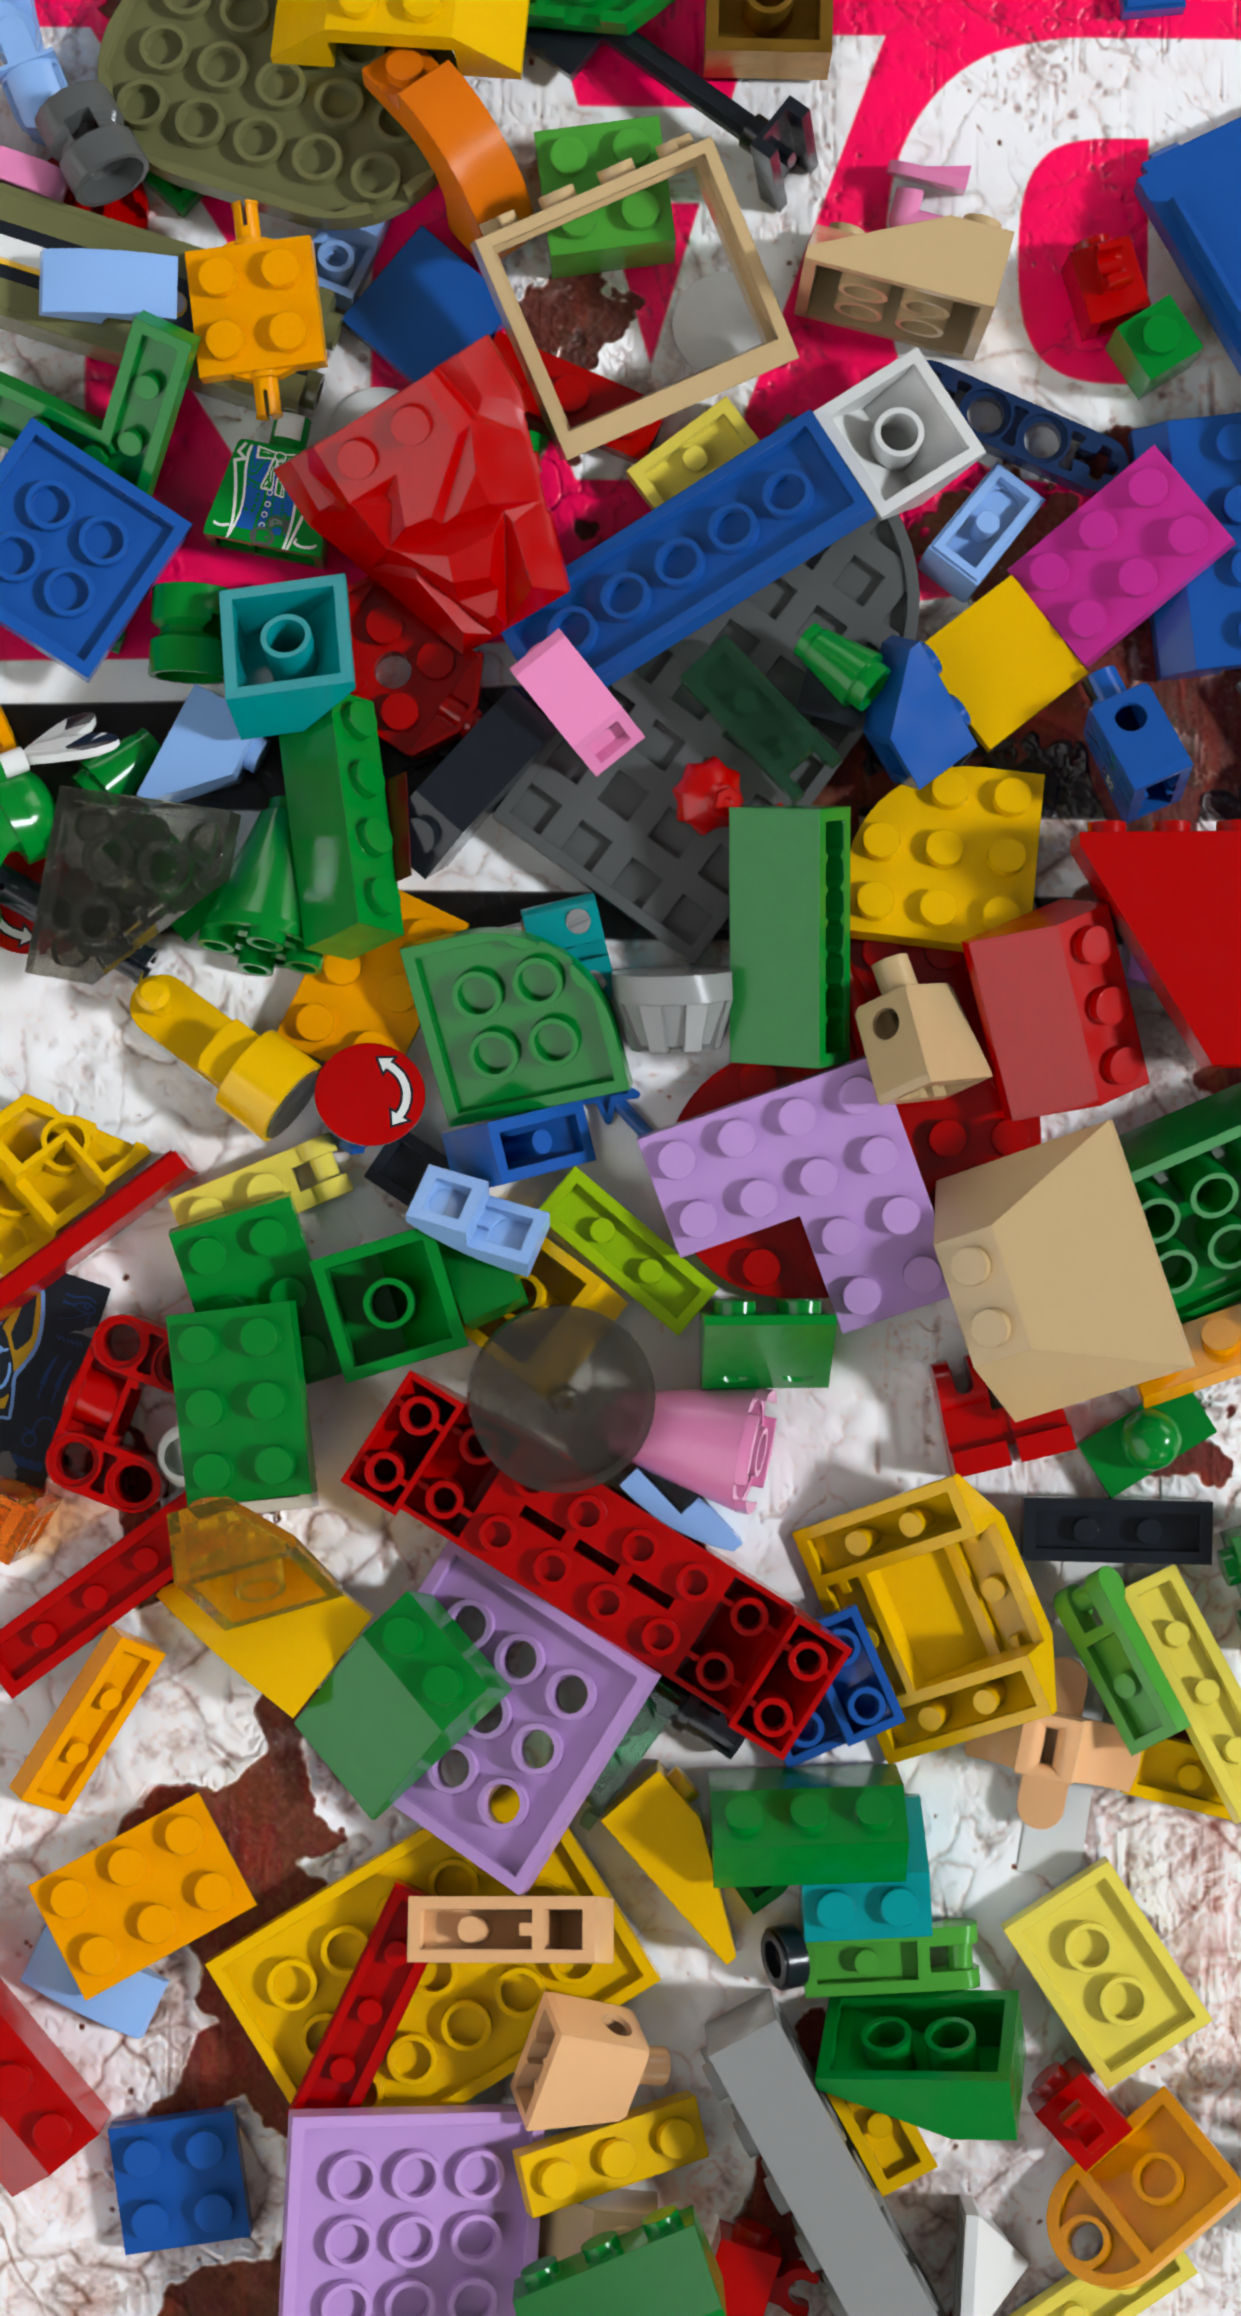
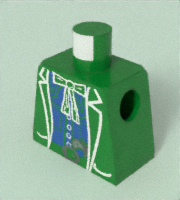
M283 412L282 418L273 421L269 444L249 439H240L238 441L204 526L203 533L212 547L323 570L327 569L329 541L307 524L273 471L277 466L307 448L312 425L310 419L295 413Z

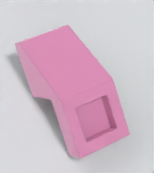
M559 628L545 640L534 645L523 658L509 668L596 777L645 738L623 707Z

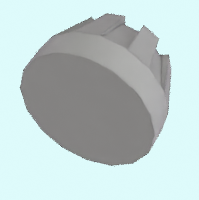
M714 965L652 966L621 969L611 973L612 1003L632 1051L668 1053L669 1050L682 1049V1052L688 1053L701 1052V1049L715 1050L721 1048L730 1021V1008L733 1001L732 971H730V967Z

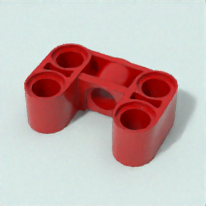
M134 1313L110 1316L98 1325L83 1363L77 1370L68 1389L62 1407V1416L46 1453L45 1465L47 1473L54 1483L66 1490L128 1513L145 1511L164 1498L169 1489L170 1481L164 1477L159 1469L157 1456L123 1441L146 1384L174 1394L173 1377L169 1368L170 1351L167 1325ZM121 1324L131 1326L139 1334L141 1342L139 1351L130 1360L119 1357L112 1349V1333ZM72 1442L82 1443L92 1452L93 1467L86 1476L76 1475L66 1466L65 1452ZM129 1466H141L150 1474L153 1485L151 1493L147 1498H134L125 1490L123 1475Z

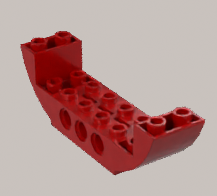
M412 1370L406 1375L340 1480L394 1516H396L400 1509L696 1695L724 1713L728 1727L782 1761L787 1756L853 1650L813 1617L736 1565L735 1562L703 1542L692 1539L663 1523L636 1503L630 1496L529 1432L520 1429L454 1390Z

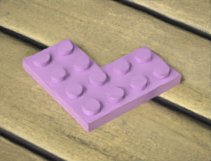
M866 1055L638 1136L639 1148L680 1258L800 1216L834 1312L837 1315L842 1334L950 1297L933 1245L935 1216L933 1206L896 1104L880 1106L878 1103Z

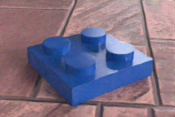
M236 2104L116 2121L110 2124L108 2135L125 2255L251 2237L253 2222Z

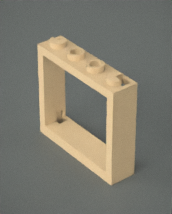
M690 132L655 147L659 156L658 160L636 169L632 158L614 164L596 173L601 185L577 195L573 183L538 198L542 211L520 221L514 209L480 224L479 227L483 237L469 244L560 460H570L800 358L712 136L697 143H694ZM692 168L761 344L570 428L498 253Z

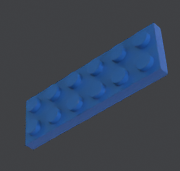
M809 409L566 565L571 587L570 591L501 632V635L518 662L534 645L545 640L559 628L603 684L609 687L876 517L877 514L811 409Z

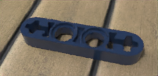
M927 360L952 400H954L957 389L966 392L958 409L970 427L967 411L976 402H990L1001 412L1002 422L995 431L982 433L971 427L986 453L1090 498L1128 467L1126 451L1113 438L946 364ZM1043 426L1055 433L1059 446L1054 455L1048 458H1038L1028 452L1025 447L1024 437L1031 428ZM1071 439L1081 443L1074 454L1080 458L1092 461L1098 453L1107 456L1106 468L1114 472V476L1104 474L1099 482L1093 481L1088 477L1090 467L1074 458L1068 470L1059 467L1069 451Z

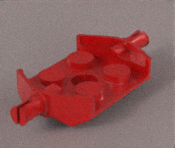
M366 576L349 585L348 598L356 689L350 694L374 702L378 737L413 761L439 751L460 737L464 738L484 716L483 712L479 710L485 665L484 653L480 650L477 652L471 650L462 655L372 577ZM399 656L406 659L411 665L409 680L399 688H387L377 681V667L387 657Z

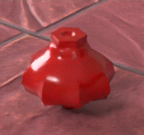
M715 755L702 763H688L685 766L682 779L672 789L677 801V821L691 825L699 836L706 835L717 828L729 827V807H741L745 802L740 790V773L737 770L726 767Z

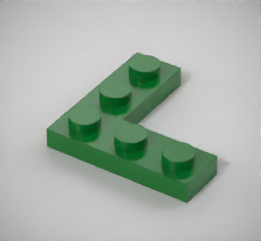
M145 310L136 315L132 322L104 419L0 371V446L10 449L32 417L153 497L201 337Z

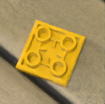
M1012 574L924 642L937 655L942 665V673L939 676L948 693L958 698L968 711L971 724L967 727L987 753L1080 682L1089 673Z

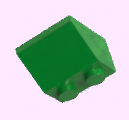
M417 1228L309 1261L346 1384L469 1346L438 1242Z

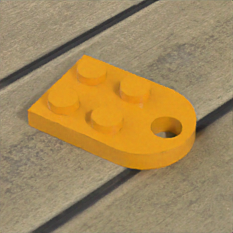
M1165 2086L1127 2117L1133 2128L1127 2136L1087 2172L1077 2162L1074 2163L1060 2177L1050 2195L1046 2224L1051 2246L1067 2270L1093 2286L1108 2290H1125L1147 2282L1241 2201L1240 2176L1172 2092ZM1084 2225H1096L1103 2236L1102 2249L1091 2260H1079L1072 2248L1073 2236Z

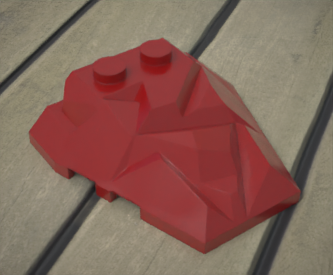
M488 333L435 366L425 376L330 436L329 434L273 470L312 529L328 540L462 655H465L568 593L571 589L552 510H548L540 479L542 467L538 451L533 450L525 417L527 405L523 389Z

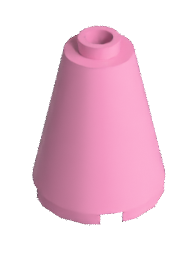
M760 1387L621 1391L614 1403L605 1402L600 1414L598 1437L606 1440L608 1453L735 1512L750 1515L755 1510L757 1502L747 1501L746 1499L751 1486L764 1487L776 1432L777 1418L765 1416V1401L777 1403V1395L773 1389Z

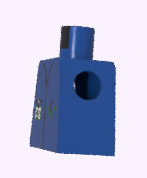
M1114 665L1101 668L1084 678L1081 684L1092 707L1088 710L1083 734L1121 820L1129 824L1180 801L1192 771L1193 763L1151 686L1147 683H1141L1127 690Z

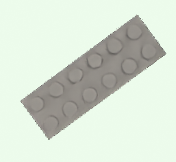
M771 1988L704 2024L707 2045L700 2049L705 2064L702 2065L704 2074L719 2101L728 2096L733 2103L730 2106L736 2118L733 2126L749 2157L752 2158L761 2154L763 2158L761 2164L767 2176L764 2179V2183L777 2210L781 2215L792 2211L793 2216H791V2219L798 2235L794 2236L795 2241L812 2273L821 2268L824 2270L821 2274L829 2290L825 2295L834 2315L948 2316L826 2092L816 2089V2071Z

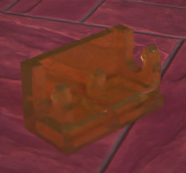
M4 1479L0 1481V1488L5 1492L13 1493L19 1499L17 1501L0 1491V1561L10 1565L33 1552L63 1498L53 1492L44 1495L18 1480Z

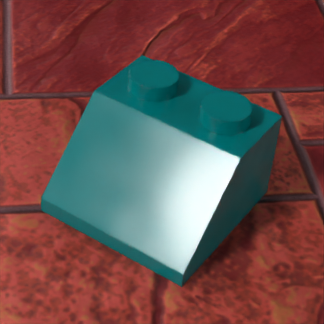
M345 573L219 591L225 700L241 740L305 731L356 689L348 585Z
M919 1794L905 1795L909 1833L906 1881L798 1885L800 1926L805 1942L933 1936L930 1871Z

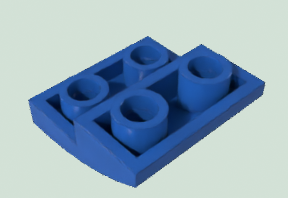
M855 1603L814 1618L853 1650L783 1760L787 1769L843 1744L850 1747L906 1721Z

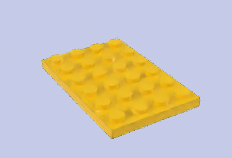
M508 1785L499 1787L491 1800L492 1811L498 1820L504 1823L510 1822L516 1817L520 1808L518 1794ZM421 1826L210 1957L205 1963L206 1968L288 2102L291 2104L396 1878L435 1896H600L613 1898L570 1826L565 1831L527 1895H517ZM615 1899L613 1964L428 1963L361 2107L462 2105L515 2072L544 1992H556L621 2006L661 1981L660 1972Z

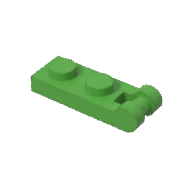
M1102 1566L1086 1576L1085 1584L1081 1586L1070 1584L1059 1590L1054 1595L1053 1603L1058 1617L1131 1756L1187 1729L1191 1724L1124 1599L1125 1585L1122 1578L1113 1568ZM1093 1608L1096 1609L1103 1622L1100 1626H1097L1092 1617Z
M953 1918L932 1922L933 1936L805 1942L810 1962L809 1979L807 1984L804 1985L805 1998L953 1991L977 1988L980 1986V1967L978 1964L973 1963L972 1944L978 1942L977 1921L968 1918ZM947 1946L948 1964L931 1966L930 1947Z

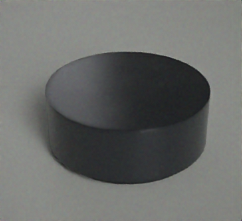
M790 1922L766 1928L761 1938V1957L770 1982L781 1991L806 1985L810 1975L808 1950L799 1929Z

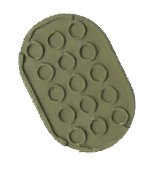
M122 0L105 29L98 57V82H102L112 94L124 116V126H127L134 133L149 160V171L152 174L179 187L229 203L240 200L244 207L245 199L256 200L258 202V212L299 225L325 230H350L382 223L412 208L438 185L435 172L430 167L417 144L364 86L361 69L394 47L337 43L334 67L272 63L270 55L277 0ZM425 49L439 65L449 60L458 70L456 58L452 50Z

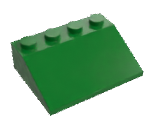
M1240 1082L1118 1136L1181 1324L1209 1315L1241 1301Z

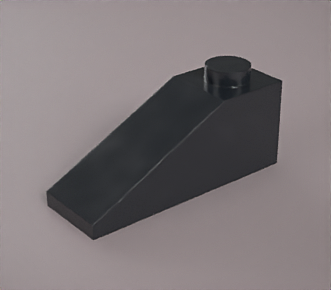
M512 685L408 799L411 867L424 879L449 866L558 732V729L541 708L516 685Z

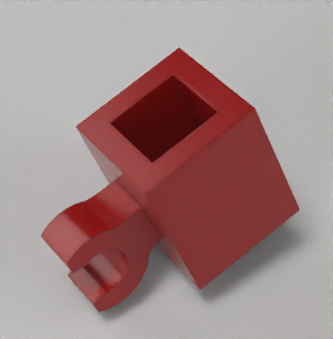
M1107 233L1097 234L1085 238L1073 246L1074 251L1069 252L1061 269V275L1082 342L1113 333L1116 327L1151 306L1130 234L1110 239Z
M1074 2056L1069 2058L1063 2065L1060 2062H1054L1046 2067L1033 2081L1031 2088L1034 2091L1026 2097L1034 2115L1085 2172L1133 2130L1123 2111Z
M737 2218L735 2224L722 2219L718 2221L710 2247L723 2275L727 2316H764L768 2302L782 2307L784 2311L793 2316H808L810 2309L808 2300L794 2296L790 2293L789 2288L798 2280L818 2284L820 2279L819 2270L812 2273L804 2260H794L779 2268L782 2260L779 2238L771 2236V2229L757 2221L746 2218Z

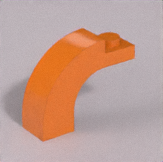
M394 47L361 69L364 86L407 131L435 172L445 200L449 230L473 256L474 254L469 244L483 237L479 227L480 224L513 209L519 221L533 215L525 182L507 142L478 95L449 60L439 65L423 48ZM525 241L519 245H516L510 249L498 253L500 260L514 252L516 249H518L528 241Z

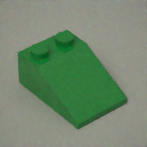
M407 1591L359 1637L294 1724L370 1819L376 1820L511 1692L512 1688L434 1595Z
M953 1990L829 1997L815 2075L816 2089L950 2139L1017 2140L1026 2056L1019 1990Z

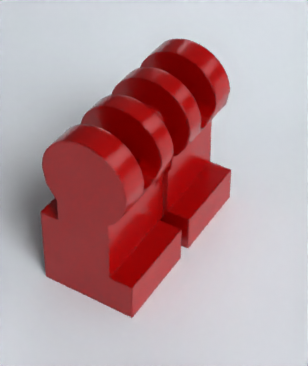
M970 1355L963 1356L968 1389L962 1394L955 1389L951 1371L946 1360L929 1364L931 1384L939 1413L940 1427L951 1475L958 1473L961 1477L1012 1465L1008 1445H1011L1014 1461L1021 1463L1077 1449L1064 1408L1015 1423L1004 1407L991 1408L988 1393L989 1387L974 1369Z

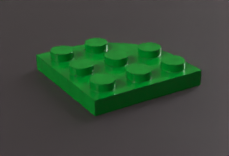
M479 927L407 942L399 949L449 1128L631 1089L633 1080L619 1026L606 993L590 971L562 947L543 937L517 929Z

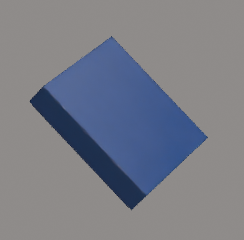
M422 225L344 314L343 326L411 384L425 376L435 366L487 333L493 340L497 331L500 332L504 327L484 278Z

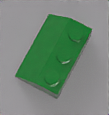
M896 1763L805 1766L789 1769L787 1767L708 1770L713 1888L906 1881L909 1833L904 1784Z
M675 2205L657 2209L641 2220V2227L619 2236L613 2230L600 2233L584 2242L581 2246V2252L560 2261L557 2260L556 2256L538 2259L521 2271L522 2277L514 2280L512 2302L516 2316H727L723 2275L693 2205L679 2211Z

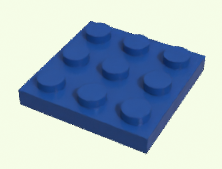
M31 417L0 463V626L89 683L151 592L152 587L157 583L192 531V523Z

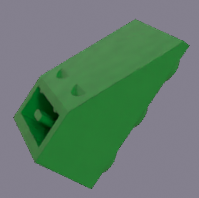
M750 1298L713 1299V1311H699L700 1387L702 1389L758 1387L829 1388L837 1315L821 1310V1301L813 1298H776V1310H756V1301L750 1300Z

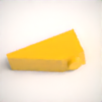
M657 1760L601 1809L600 1821L720 1959L728 1965L736 1958L735 1942L721 1888H713L712 1854L700 1808L694 1802L701 1794L679 1767L675 1766L668 1772L660 1761Z

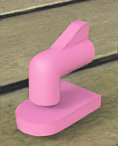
M889 160L886 173L909 182L964 195L972 165L922 166L900 160ZM897 187L889 215V225L892 228L944 216L920 210L924 190Z

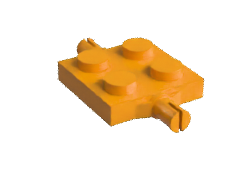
M245 199V208L240 200L231 204L236 240L222 247L184 252L193 330L194 334L201 337L196 353L199 378L203 384L230 380L253 384L257 412L256 419L270 421L269 412L274 420L283 417L278 381L298 371L328 368V358L315 249L311 236L303 235L281 239L261 237L258 202Z

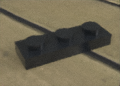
M1021 1495L1020 1556L1023 1561L1212 1565L1213 1501L1202 1499Z

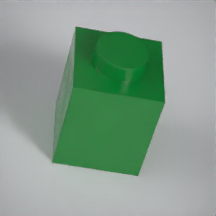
M1168 294L1116 327L1105 350L1137 400L1190 368L1204 346L1172 296Z

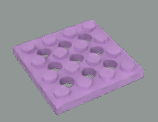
M449 1540L417 1592L434 1595L457 1624L462 1613L469 1608L476 1607L483 1613L486 1621L485 1631L482 1637L474 1642V1644L512 1688V1691L500 1701L503 1716L501 1723L495 1730L486 1733L476 1724L392 1805L517 1895H527L662 1675ZM526 1641L535 1650L536 1665L528 1676L518 1678L509 1669L508 1655L514 1645ZM571 1676H577L585 1683L588 1696L582 1709L571 1714L561 1706L558 1692L564 1680ZM541 1730L550 1736L554 1752L548 1764L544 1767L536 1768L526 1758L525 1744L532 1733ZM455 1749L465 1755L469 1764L467 1778L457 1787L449 1785L441 1773V1764L444 1757ZM503 1785L512 1787L520 1800V1808L516 1817L507 1823L498 1820L491 1808L493 1794Z

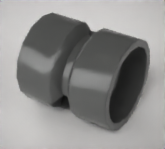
M89 80L74 83L49 97L39 108L35 117L36 129L51 156L60 162V172L75 199L81 205L97 207L110 204L135 190L145 179L149 171V160L134 133L127 126H124V116L109 89L102 82Z

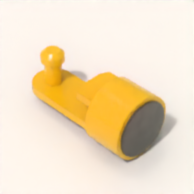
M160 974L144 978L134 989L130 999V1013L136 1025L145 1034L219 1089L215 1100L216 1105L261 1140L266 1142L281 1134L291 1125L310 1101L315 1092L316 1080L322 1066L275 1030H269L261 1036L239 1019H230L182 981L170 975Z

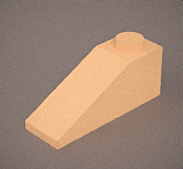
M408 1896L407 1962L613 1964L614 1898L600 1896Z

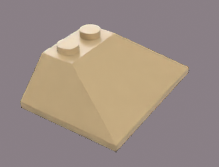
M1113 1119L936 1181L933 1245L973 1367L1015 1423L1195 1366Z

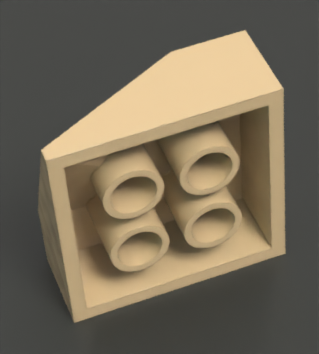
M977 213L966 214L963 218L949 215L868 233L858 226L845 222H832L829 227L816 224L804 257L794 315L973 361L996 306L1015 232L1001 228L1002 224L995 218Z

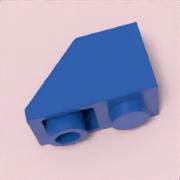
M891 635L882 642L880 654L883 655L882 663L891 669V675L881 693L867 708L863 732L890 780L920 790L978 747L967 727L971 724L968 711L958 698L948 693L939 676L942 673V665L934 651L924 642Z

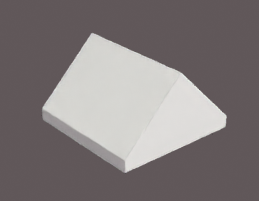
M915 347L813 411V414L869 499L879 521L923 505L986 453V450L918 347Z

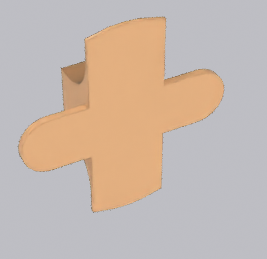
M1069 1657L1054 1659L1057 1711L1053 1715L965 1741V1756L1002 1764L1013 1768L1014 1773L1022 1774L1017 1798V1811L1023 1822L1035 1829H1048L1059 1822L1064 1813L1069 1785L1073 1783L1096 1785L1129 1793L1136 1778L1141 1759V1752L1131 1756L1115 1724L1082 1717L1088 1688V1675L1081 1663Z

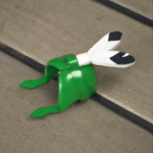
M86 712L69 717L42 734L24 750L21 747H17L0 754V868L6 856L11 852L18 851L24 860L31 865L49 856L48 853L55 850L61 841V824L55 801L40 777L29 771V765L92 758L110 752L120 745L118 736L103 732L90 733L96 725L94 713Z

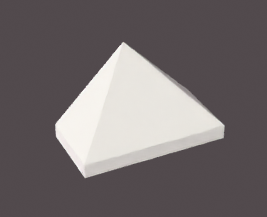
M959 2195L952 2316H992L1031 2263L972 2196Z

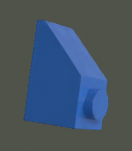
M582 1100L441 1134L449 1169L489 1181V1188L597 1160Z

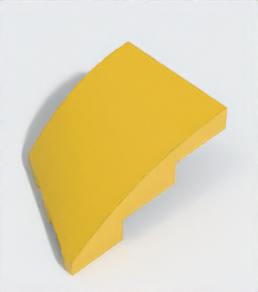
M26 1093L0 1111V1279L111 1196L151 1157V1151L148 1147L137 1141L131 1144L97 1129L96 1123L77 1115L68 1116L62 1114L52 1104Z
M281 1531L182 1579L163 1586L155 1595L214 1653L292 1718L296 1716L374 1616L372 1612L325 1576L329 1569Z

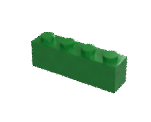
M349 694L305 731L279 735L304 947L307 950L353 960L403 936L404 928L400 905L401 898L395 878L393 838L390 830L374 702Z

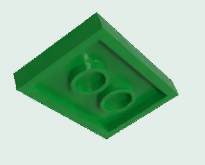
M291 1191L169 1230L168 1235L195 1312L296 1300L306 1385L343 1374L309 1264L313 1257Z
M296 1300L166 1316L187 1507L317 1492L318 1487Z

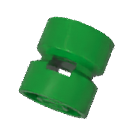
M164 582L152 587L151 622L160 629V634L150 639L148 675L150 677L182 684L212 685L224 683L219 591L228 590V588L198 582Z

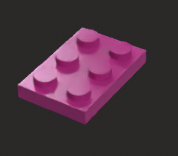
M1154 444L1009 567L1007 571L1010 575H1013L1054 629L1088 668L1236 545V542Z

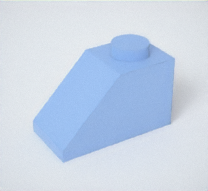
M194 684L136 795L145 804L159 809L239 784L247 770L255 773L259 769L268 753L271 740L266 737L241 740L226 700Z

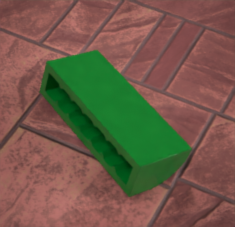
M773 805L729 807L730 971H732L733 1001L730 1008V1062L817 1069L850 1061V806Z

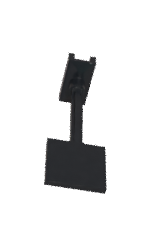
M527 27L525 48L571 81L575 79L601 46L606 45L739 140V147L752 155L760 199L779 213L787 205L783 180L797 164L809 174H812L818 166L810 109L791 95H789L769 120L762 114L754 116L637 31H634L629 36Z

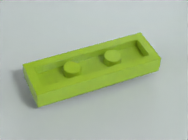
M576 1166L539 1208V1210L550 1213V1227L677 1336L681 1334L719 1289L683 1257L680 1258L674 1249Z

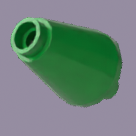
M286 796L270 798L268 808L263 809L258 815L203 917L198 937V945L212 952L238 958L236 967L240 971L261 977L272 976L275 967L288 968L307 975H318L322 972L325 954L307 950L304 947Z

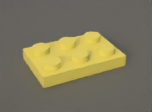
M1103 1856L1000 1924L1107 2090L1213 2021L1106 1856Z

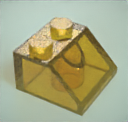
M228 1496L222 1498H201L192 1502L188 1508L167 1514L174 1584L225 1631L343 1596L342 1584L296 1536Z

